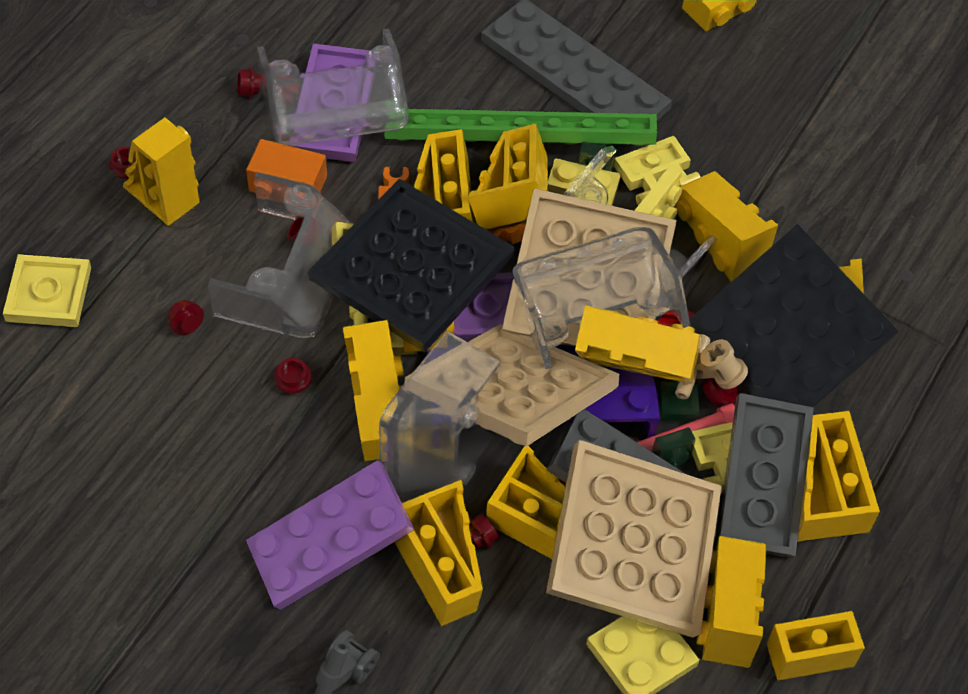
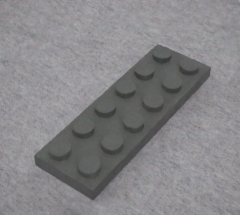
M521 0L481 32V41L582 113L657 114L658 121L671 109V99L529 0Z

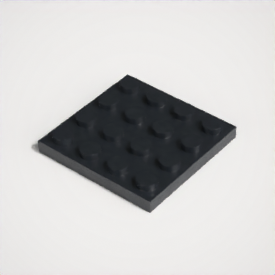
M398 179L308 270V276L310 281L375 322L388 320L389 331L425 353L514 256V246L403 180Z
M798 224L687 321L698 334L708 336L710 343L721 339L730 343L734 349L735 358L741 359L748 368L747 376L742 383L754 396L808 407L816 406L899 332Z

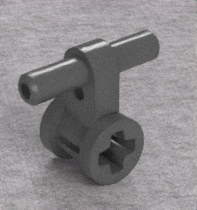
M348 630L343 631L330 646L326 655V661L320 666L316 677L318 685L314 694H332L333 690L338 689L349 678H352L359 684L362 683L377 665L380 653L374 648L366 649L354 640V634Z

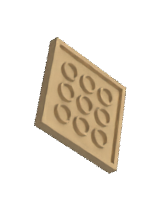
M534 188L502 331L524 334L535 339L575 348L585 305L615 311L633 318L646 317L655 320L677 220Z
M499 324L406 376L404 391L419 397L425 402L446 409L453 415L470 420L486 430H491L507 437L516 444L527 447L618 388L619 374L530 336L502 331L503 325Z
M582 440L577 441L573 445L546 593L694 638L700 635L722 486Z

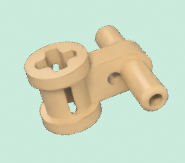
M700 334L701 345L692 384L678 383L675 391L678 398H689L696 379L715 378L718 385L724 389L734 388L744 381L748 368L741 359L735 358L734 349L728 341L721 339L710 343L708 336Z

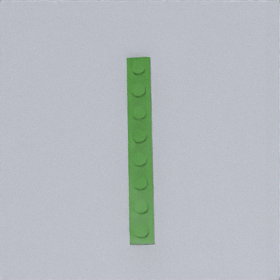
M388 108L384 132L385 139L407 141L410 139L426 140L428 134L462 129L465 142H498L504 131L537 124L543 143L555 142L571 145L577 143H598L600 145L632 144L643 146L646 144L656 145L657 114Z

